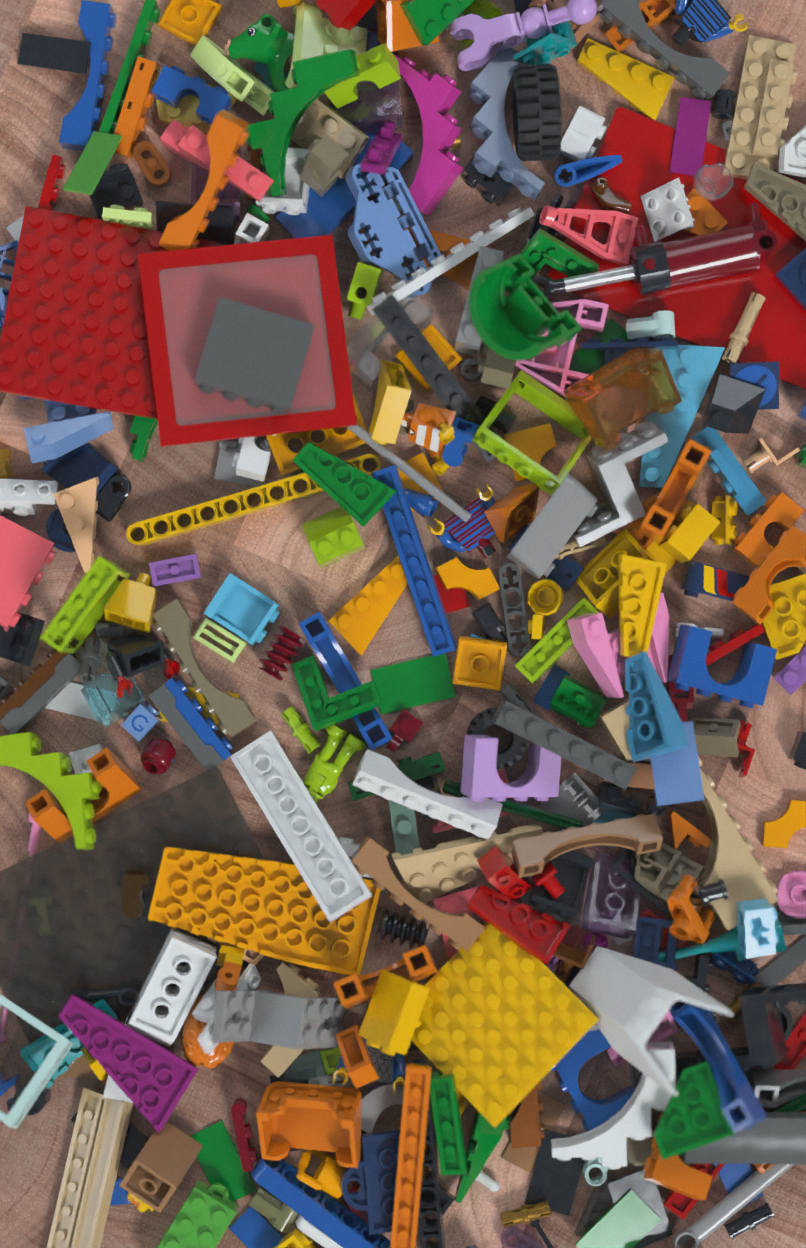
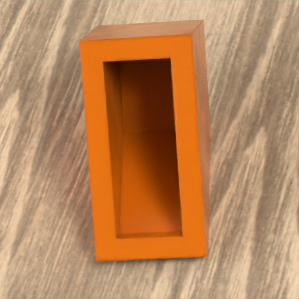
M358 1025L335 1034L347 1073L356 1088L379 1079L365 1040L358 1035L360 1031Z

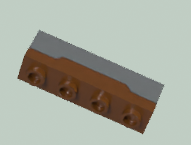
M55 648L52 649L47 655L49 659L43 665L41 663L36 665L30 672L32 676L26 682L23 680L13 688L15 693L9 699L5 697L0 701V722L11 734H19L81 673L82 665L74 653H63Z

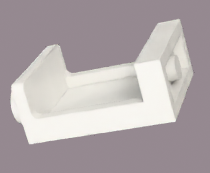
M288 148L285 167L287 195L272 197L271 192L267 191L260 202L256 200L258 208L264 213L274 214L276 211L285 212L289 215L307 213L310 186L300 179L303 171L301 166L305 162L304 158L309 152L308 149ZM262 167V173L267 175L266 168Z

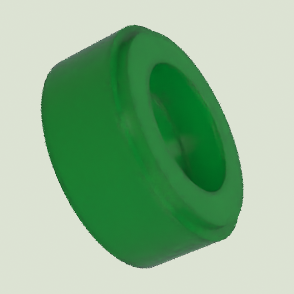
M253 203L246 209L248 214L265 223L270 219Z

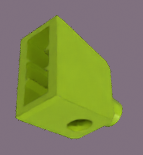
M360 262L357 263L347 300L352 302L348 316L362 320L365 308L373 303L372 298L377 294L384 273L383 270ZM364 288L367 290L366 297L360 299L358 297L359 291Z

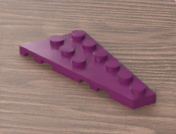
M72 993L59 1013V1017L159 1133L197 1073L198 1067Z

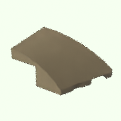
M663 842L660 851L636 855L635 880L665 902L668 901L672 891L676 890L684 875H691L698 882L705 871L704 866L684 857L681 851Z

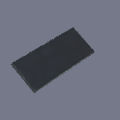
M22 33L18 64L86 74L91 42Z

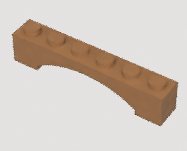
M638 814L633 818H617L611 822L602 824L592 823L581 828L570 827L564 831L555 833L544 832L534 837L522 836L513 840L511 854L518 878L542 874L543 867L547 863L575 849L599 845L618 846L634 850L636 855L660 851L663 837L655 814Z
M367 836L350 857L358 873L362 876L365 873L369 874L373 878L372 884L381 891L386 888L392 892L390 898L402 906L403 903H406L410 906L411 910L409 912L420 921L424 917L430 922L428 927L439 936L442 932L449 937L447 942L458 951L461 947L468 951L485 927L464 910L460 914L441 911L428 906L411 895L393 874L386 858L389 852Z

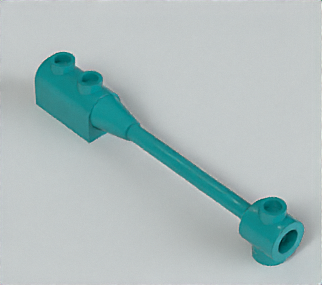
M777 919V921H774V929L778 935L775 953L787 951L779 919ZM738 925L734 929H730L729 932L708 940V942L676 949L675 959L706 952H735L738 961L756 958H746L739 949ZM666 951L658 953V961L665 962Z

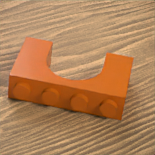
M689 439L638 533L660 544L711 453L710 449Z
M107 747L86 760L94 777L101 783L99 799L90 800V804L94 808L92 824L141 791L133 773ZM44 789L25 802L32 819L58 843L62 845L74 837L73 829L64 808L49 791Z
M426 945L402 954L404 957L402 960L383 968V970L398 974L414 982L426 979L438 972L431 951ZM382 969L365 975L353 974L334 982L333 984L342 1007L350 1010L370 1002Z
M664 1111L661 1112V1114H660V1116H659L658 1123H659V1121H660V1119H661V1116H662V1114H663ZM653 1137L651 1142V1148L653 1149L650 1158H647L643 1168L645 1174L643 1178L692 1199L705 1201L713 1176L687 1166L680 1160L678 1155L662 1160Z

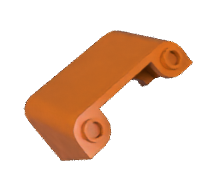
M274 1082L268 1085L256 1112L262 1159L279 1161L288 1155L290 1148L336 1152V1162L340 1166L358 1168L362 1121V1094L358 1089L292 1082Z

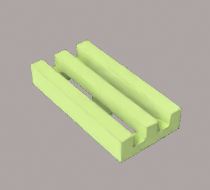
M206 617L193 636L194 639L232 663H235L242 649L247 644ZM206 625H210L239 644L238 648L205 628ZM203 632L233 651V656L200 637L201 633Z

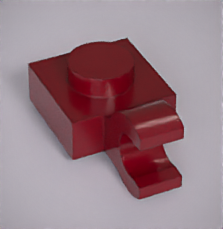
M403 709L390 728L396 734L386 748L395 753L403 739L410 743L423 722Z

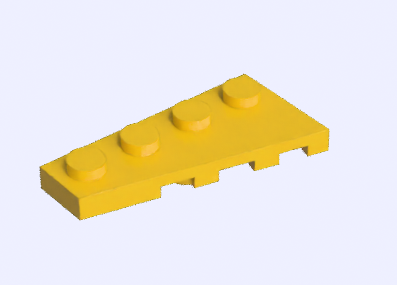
M587 38L577 60L579 65L598 80L610 86L612 91L629 101L630 105L636 110H640L648 118L656 120L673 83V76Z
M618 554L620 655L632 657L641 652H647L648 654L667 565L665 563Z

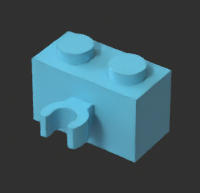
M766 898L737 902L739 949L746 958L776 954L775 944H778V935L774 929V921H777L775 907Z

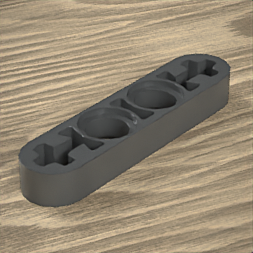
M506 563L499 569L498 578L507 644L511 654L523 656L530 649V639L521 573L517 565ZM507 567H510L511 571L516 572V575L512 577V583L515 584L517 582L518 588L509 587L504 589L503 584L508 585V578L503 577L502 573L506 572ZM509 591H515L519 594L517 604L510 605L507 603L506 594ZM512 615H519L522 618L523 624L520 628L514 629L509 625V619ZM524 630L525 636L520 635V641L522 643L525 642L526 647L522 648L521 653H518V650L512 647V644L516 643V636L510 637V632L517 633Z

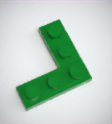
M542 229L535 233L520 252L535 271L531 279L545 263L568 277L597 272L599 270L598 263ZM505 285V291L511 293L514 290L512 287Z
M314 655L291 664L315 732L383 705L373 680L329 698L317 659Z

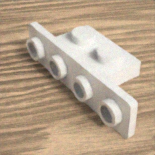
M0 479V515H35L36 504H56L54 493H57L58 490L57 481Z
M250 963L238 979L236 990H255L258 987L262 977L254 964ZM216 979L192 1012L196 1020L208 1023L198 1037L201 1047L208 1054H211L219 1043L211 1041L217 993L215 989Z

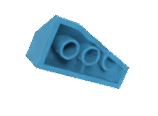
M641 652L626 659L625 689L629 692V706H626V715H629V729H626V738L633 762L672 753L689 746L682 721L647 652Z

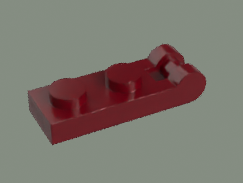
M237 1098L232 1105L231 1114L242 1170L246 1172L253 1170L254 1162H257V1152L255 1147H251L249 1138H253L252 1127L250 1123H246L245 1119L247 1101L244 1098Z

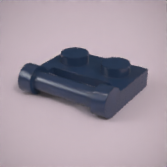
M637 916L633 957L670 968L676 972L677 938L669 930L673 921ZM661 927L669 928L665 962L658 961Z

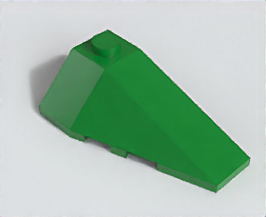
M476 1109L465 1153L468 1171L459 1177L454 1197L456 1202L461 1203L501 1139L503 1131L508 1130L511 1116L507 1115L494 1128Z

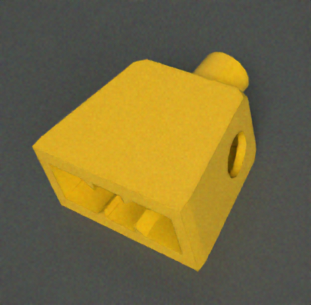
M139 573L136 582L123 579L104 607L105 620L149 634L153 619L152 614H154L157 601L156 589L150 586L152 577L146 573Z

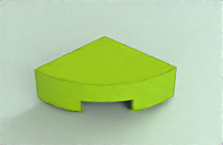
M331 1047L320 1051L327 1075L337 1070L341 1056L339 1047Z

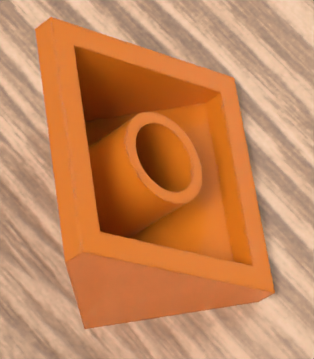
M536 484L515 487L484 511L496 535L503 544L535 519L540 489Z

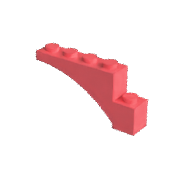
M173 119L160 138L162 146L181 159H186L210 171V148L207 135L193 125L188 129ZM240 157L233 169L229 168L226 174L229 177L228 182L239 188L258 202L263 199L273 184V180Z

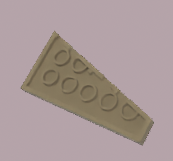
M754 163L744 188L806 241V185Z

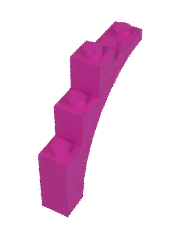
M394 55L399 62L400 74L410 86L415 96L423 125V147L420 164L409 192L418 210L430 216L463 169L457 163L459 158L448 151L462 132V129L456 125L458 120L447 113L461 94V91L455 87L457 82L445 74L442 78L436 73L432 76L423 69L418 72L414 69L416 63L404 55L401 59Z

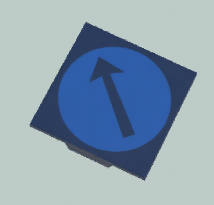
M779 361L730 363V377L766 388L758 410L779 409Z

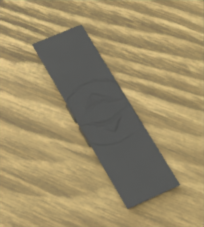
M806 936L756 976L763 986L777 985L806 961Z

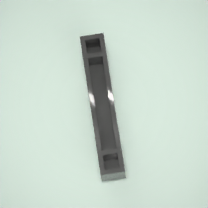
M601 0L597 6L598 15L606 23L611 22L618 28L617 31L620 35L627 39H632L641 52L649 53L654 57L655 63L659 67L667 68L674 74L675 80L681 84L688 85L697 98L708 100L713 97L730 74L713 58L687 56L664 44L645 22L638 0Z
M503 699L491 720L625 790L637 768Z
M748 1069L746 1079L761 1107H777L806 1093V1070Z

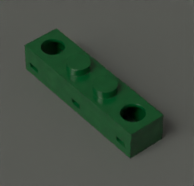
M440 751L414 760L411 759V756L397 760L398 765H396L412 781L446 771ZM354 780L348 782L353 801L374 795V793L365 790L357 794V791L362 789L352 785Z

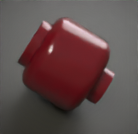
M154 738L150 740L140 756L143 768L151 774L166 773L176 758V750L167 739Z

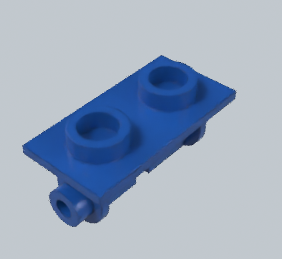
M719 952L709 955L716 968L731 973L733 975L732 978L738 983L750 984L756 981L754 977L760 969L750 959L737 962L734 960L736 958L735 952Z

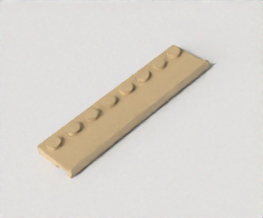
M90 1087L83 1088L47 1248L101 1247L133 1103L104 1098L102 1091Z

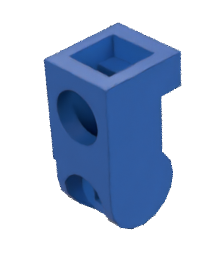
M456 417L451 425L454 428L455 439L445 445L443 451L444 462L453 467L459 466L463 462L468 452L466 443H472L479 427L478 424Z

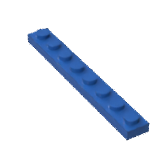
M393 465L372 472L373 478L397 490L383 506L432 656L454 651L457 649L397 466Z

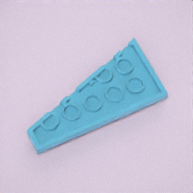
M679 345V349L654 350V374H649L645 422H652L666 434L669 442L642 455L639 487L663 489L705 397L708 386L716 372L719 361L723 356L725 347Z

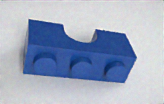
M164 65L152 89L155 99L174 108H177L180 100L185 96L192 95L200 100L196 110L197 118L212 125L217 113L221 110L228 112L232 104L229 93L218 86L214 89L206 85L207 82L197 76L193 78L184 75L185 72L176 66L169 68Z

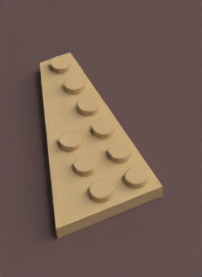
M535 823L511 828L508 833L497 835L496 832H493L489 839L481 838L475 840L474 837L440 843L435 848L423 851L422 848L413 849V853L401 855L398 852L391 855L411 895L426 903L483 876L484 874L477 860L493 847L497 846L513 860L511 854L513 840L522 836H539L544 832L540 824Z

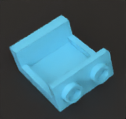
M229 573L204 614L254 646L256 642L260 644L268 633L265 628L269 622L274 623L281 611L278 610L279 604Z

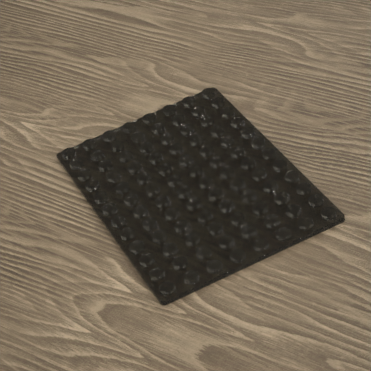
M213 767L92 826L96 832L94 849H76L73 835L0 871V987L7 999L52 1029H55L64 1023L59 1017V1013L72 992L78 988L96 991L119 988L123 983H130L135 986L139 994L171 928H173L161 922L148 920V913L164 848L167 846L264 859L218 767ZM126 869L150 871L149 884L142 887V897L145 901L144 910L135 919L127 918L122 912L123 880ZM177 927L174 928L216 947L215 953L217 957L202 987L214 982L219 970L222 968V966L216 965L221 944L218 941L214 943L207 936L196 935ZM247 949L245 954L250 957V951ZM243 960L241 968L250 963ZM180 962V963H178V964L184 966V965H187L188 963H187V962ZM170 983L168 986L175 987L177 984ZM118 998L105 999L117 1015V1020L125 1024L128 1014L135 1004L124 1006L119 1002ZM99 1000L89 1001V1003H90L91 1005H93V1004H95L96 1002H98ZM15 1014L30 1044L45 1035V1033Z

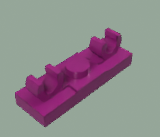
M385 121L381 131L378 130L361 162V171L378 174L386 173L402 142V133L394 132V122Z

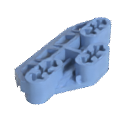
M361 163L348 170L346 174V182L356 200L354 222L348 229L349 239L362 263L369 266L376 265L394 274L397 282L403 279L407 282L413 277L406 278L405 275L422 267L425 270L427 269L424 260L420 262L419 260L427 257L429 265L432 266L431 261L439 257L441 253L399 170L388 167L384 177L389 185L381 188L385 184L380 174L361 171ZM361 173L363 178L357 179L356 174ZM368 184L369 187L362 191L361 187ZM372 195L374 200L368 201L367 197ZM393 196H395V199L397 200L403 214H405L402 217H400L401 215L393 199L391 198ZM411 226V230L420 245L419 247L416 246L408 229L403 231L404 229ZM363 228L365 232L363 234H359L358 230ZM371 239L372 242L365 246L363 245V242ZM375 250L376 254L371 257L369 252ZM406 261L408 265L403 268L401 263ZM432 281L407 297L415 298L430 291Z

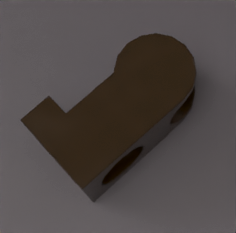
M126 869L124 872L122 912L127 918H138L144 910L145 901L142 897V887L149 884L150 871Z

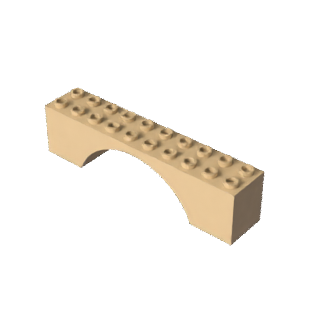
M629 698L598 715L597 718L620 757L632 760L626 738V729H629V715H626V706H629ZM698 756L699 766H702L703 763ZM700 768L705 799L702 801L708 814L711 839L713 841L710 844L708 859L704 867L705 871L697 882V886L715 883L720 878L724 880L729 899L724 900L722 898L709 902V907L714 912V915H716L720 925L730 930L738 925L737 902L766 898L772 905L779 901L776 893L779 891L773 881L768 880L764 876L763 872L766 869L759 858L756 859L752 856L750 851L753 850V847L746 837L743 838L739 834L738 830L741 827L735 817L727 814L725 809L728 808V805L721 795L718 796L714 792V781L709 774L703 773Z

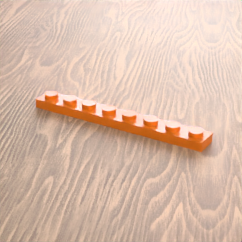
M407 1064L390 1248H416L432 1073L431 1066Z

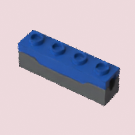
M171 678L166 684H163L150 694L149 697L209 773L233 755L231 752L233 746L225 736L221 738L217 734L216 730L218 727L210 717L206 719L201 713L203 707L195 698L193 700L189 698L186 694L188 688L182 680L176 681L175 678Z

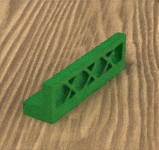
M435 1069L431 1074L430 1096L441 1175L466 1174L468 1170L454 1074L443 1075L439 1069Z

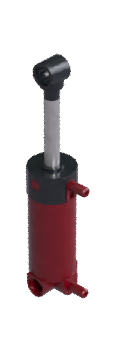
M752 203L749 205L752 222H749L745 227L664 243L661 241L647 243L645 228L643 225L635 227L638 246L631 248V265L557 280L542 276L533 277L531 280L536 285L544 288V295L548 300L554 299L556 294L632 279L638 294L644 295L669 290L673 287L759 271L760 262L764 261L776 248L778 238L774 232L769 230L767 220H762L759 204Z

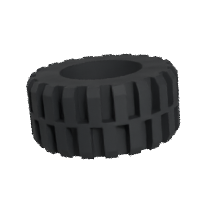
M552 64L518 66L513 70L512 80L516 154L521 161L554 160L560 156L562 138L561 95L557 68Z

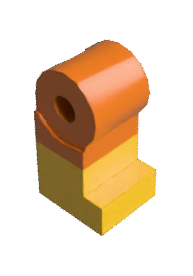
M221 944L216 965L222 966L217 974L215 982L216 991L236 990L245 952L244 949Z

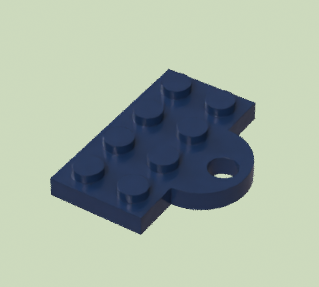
M401 1129L361 1134L362 1159H360L358 1168L347 1167L341 1176V1193L351 1207L367 1212L368 1233L370 1235L392 1232ZM350 1181H358L359 1188L355 1192L347 1191V1184Z

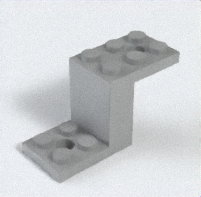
M652 422L640 423L635 426V430L627 434H618L613 437V441L607 444H598L590 452L586 453V457L607 504L598 505V509L591 518L586 515L572 534L571 538L579 547L646 515L625 463L669 442L666 434Z
M217 990L211 1041H252L293 1049L339 1047L335 1034L342 1032L345 1008L342 1007L339 997H305L266 990Z

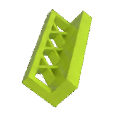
M585 598L575 605L515 665L532 685L574 645L567 620L587 613H599Z

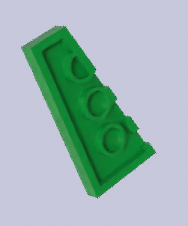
M412 0L410 2L406 1L400 6L421 45L428 46L474 0Z
M308 442L292 460L363 527L397 492V490L311 442Z

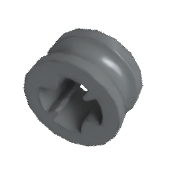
M469 358L462 363L461 375L466 381L475 382L479 380L482 372H478L480 362L477 359ZM476 365L478 368L476 369L477 374H466V366L474 367Z

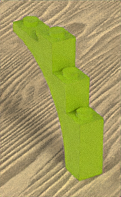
M26 732L0 736V766L19 769L41 781L57 797L64 808L73 829L76 849H94L96 832L92 828L94 808L90 804V800L99 799L101 783L94 777L93 773L69 775V772H71V761L67 754L56 752L40 755L42 743L37 734Z

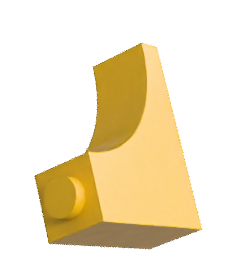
M380 359L377 367V396L369 432L371 439L376 443L383 445L387 443L395 444L411 389L403 364Z

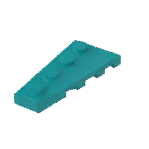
M104 999L93 1004V1006L117 1019V1015ZM65 1023L59 1025L54 1030L74 1044L47 1083V1089L54 1084V1080L60 1074L63 1075L69 1069V1065L77 1057L80 1058L83 1055L81 1049L85 1047L84 1044ZM45 1034L20 1050L21 1057L35 1074L57 1041Z

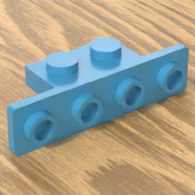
M706 427L692 437L693 441L709 447L711 453L706 462L709 469L719 476L721 486L728 494L730 493L745 515H750L765 504L766 500L716 429Z

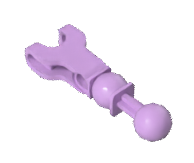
M569 0L567 6L547 11L546 4H542L543 9L539 7L529 8L523 12L521 17L519 12H516L515 14H506L488 20L475 14H468L457 18L449 24L451 36L456 40L471 39L474 41L471 47L459 53L457 58L458 67L462 71L483 68L490 62L496 52L517 46L522 42H527L526 37L539 39L548 30L550 34H553L552 25L569 20L578 25L587 24L596 15L597 3L595 0Z

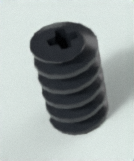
M387 908L383 911L377 933L381 932V940H384L389 934L391 943L397 937L399 938L400 946L409 941V949H412L416 943L418 948L424 946L429 927L426 929V922L424 920L418 926L415 917L407 923V915L404 914L398 920V912L395 911L389 917V910Z

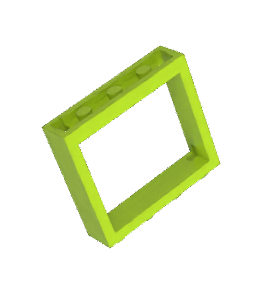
M521 370L511 383L510 388L506 390L474 435L473 441L482 449L496 456L499 461L516 470L522 477L536 484L542 491L553 495L600 425ZM514 393L581 438V441L557 476L489 430Z
M98 556L40 638L60 652L77 653L95 628L96 623L105 614V605L121 583L117 576L120 575L125 577V579H130L132 575L115 562ZM73 638L79 641L76 647L69 644Z

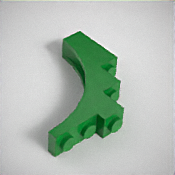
M346 49L293 62L294 69H291L293 82L298 87L270 94L271 100L268 101L270 113L274 115L275 119L249 124L247 142L249 146H252V150L262 149L263 153L260 154L261 164L263 168H266L267 176L273 180V184L268 190L269 193L271 192L272 197L287 195L285 181L286 155L293 132L303 114L325 91L342 81L360 76L355 50Z

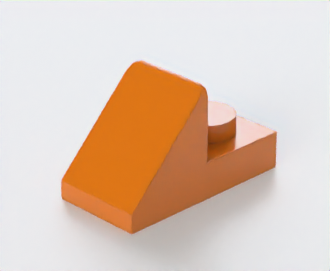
M672 810L668 812L673 848L677 849L687 834L689 835L687 840L697 848L701 845L706 848L709 847L713 841L676 812Z

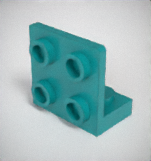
M570 21L552 25L553 34H550L548 30L539 39H526L527 48L513 56L514 61L525 65L550 64V61L569 54L570 50L577 46Z

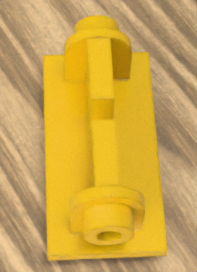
M726 495V501H724V496H715L714 501H712V515L716 519L721 518V523L712 532L711 540H714V545H724V540L725 544L734 545L733 541L737 538V527L734 525V516L737 515V502L729 495Z

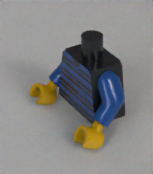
M676 0L672 19L679 28L671 37L680 46L688 38L695 42L706 43L732 33L734 29L738 32L745 31L748 27V22L743 24L737 23L744 19L742 13L736 14L733 21L730 22L731 16L717 0Z

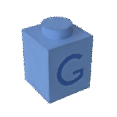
M145 702L141 703L121 726L139 742L161 721L162 718L158 715L160 711L151 703L148 705Z

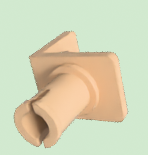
M759 438L758 441L761 444V449L747 459H744L743 462L747 466L756 461V463L748 468L753 473L768 461H773L775 466H778L800 451V449L797 447L777 461L764 440Z

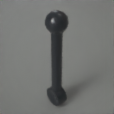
M539 1219L531 1221V1226L537 1229L546 1246L553 1248L539 1225Z

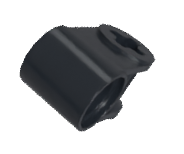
M121 476L112 477L96 496V501H98L96 514L107 522H110L116 516L132 491L131 482L127 478ZM116 482H124L122 484L123 492L118 491L116 493L117 487L114 486Z

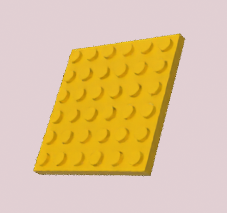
M485 922L483 924L485 929L470 949L466 951L461 947L424 985L430 988L419 1017L421 1025L415 1028L411 1040L444 1075L454 1074L456 1088L496 1128L600 1019L539 959L528 954L488 922Z

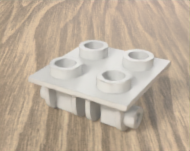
M679 178L640 196L654 242L682 229L689 230L694 228L693 223L695 219L692 218L689 211L691 206L687 204L689 200L684 193V184H681Z

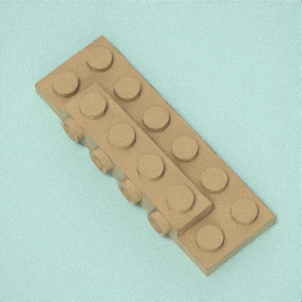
M749 35L722 175L747 180L754 163L772 171L774 170L775 159L780 153V148L785 144V140L781 139L782 131H786L789 117L785 116L786 108L791 107L793 94L789 93L790 85L794 86L797 78V71L793 70L796 44Z

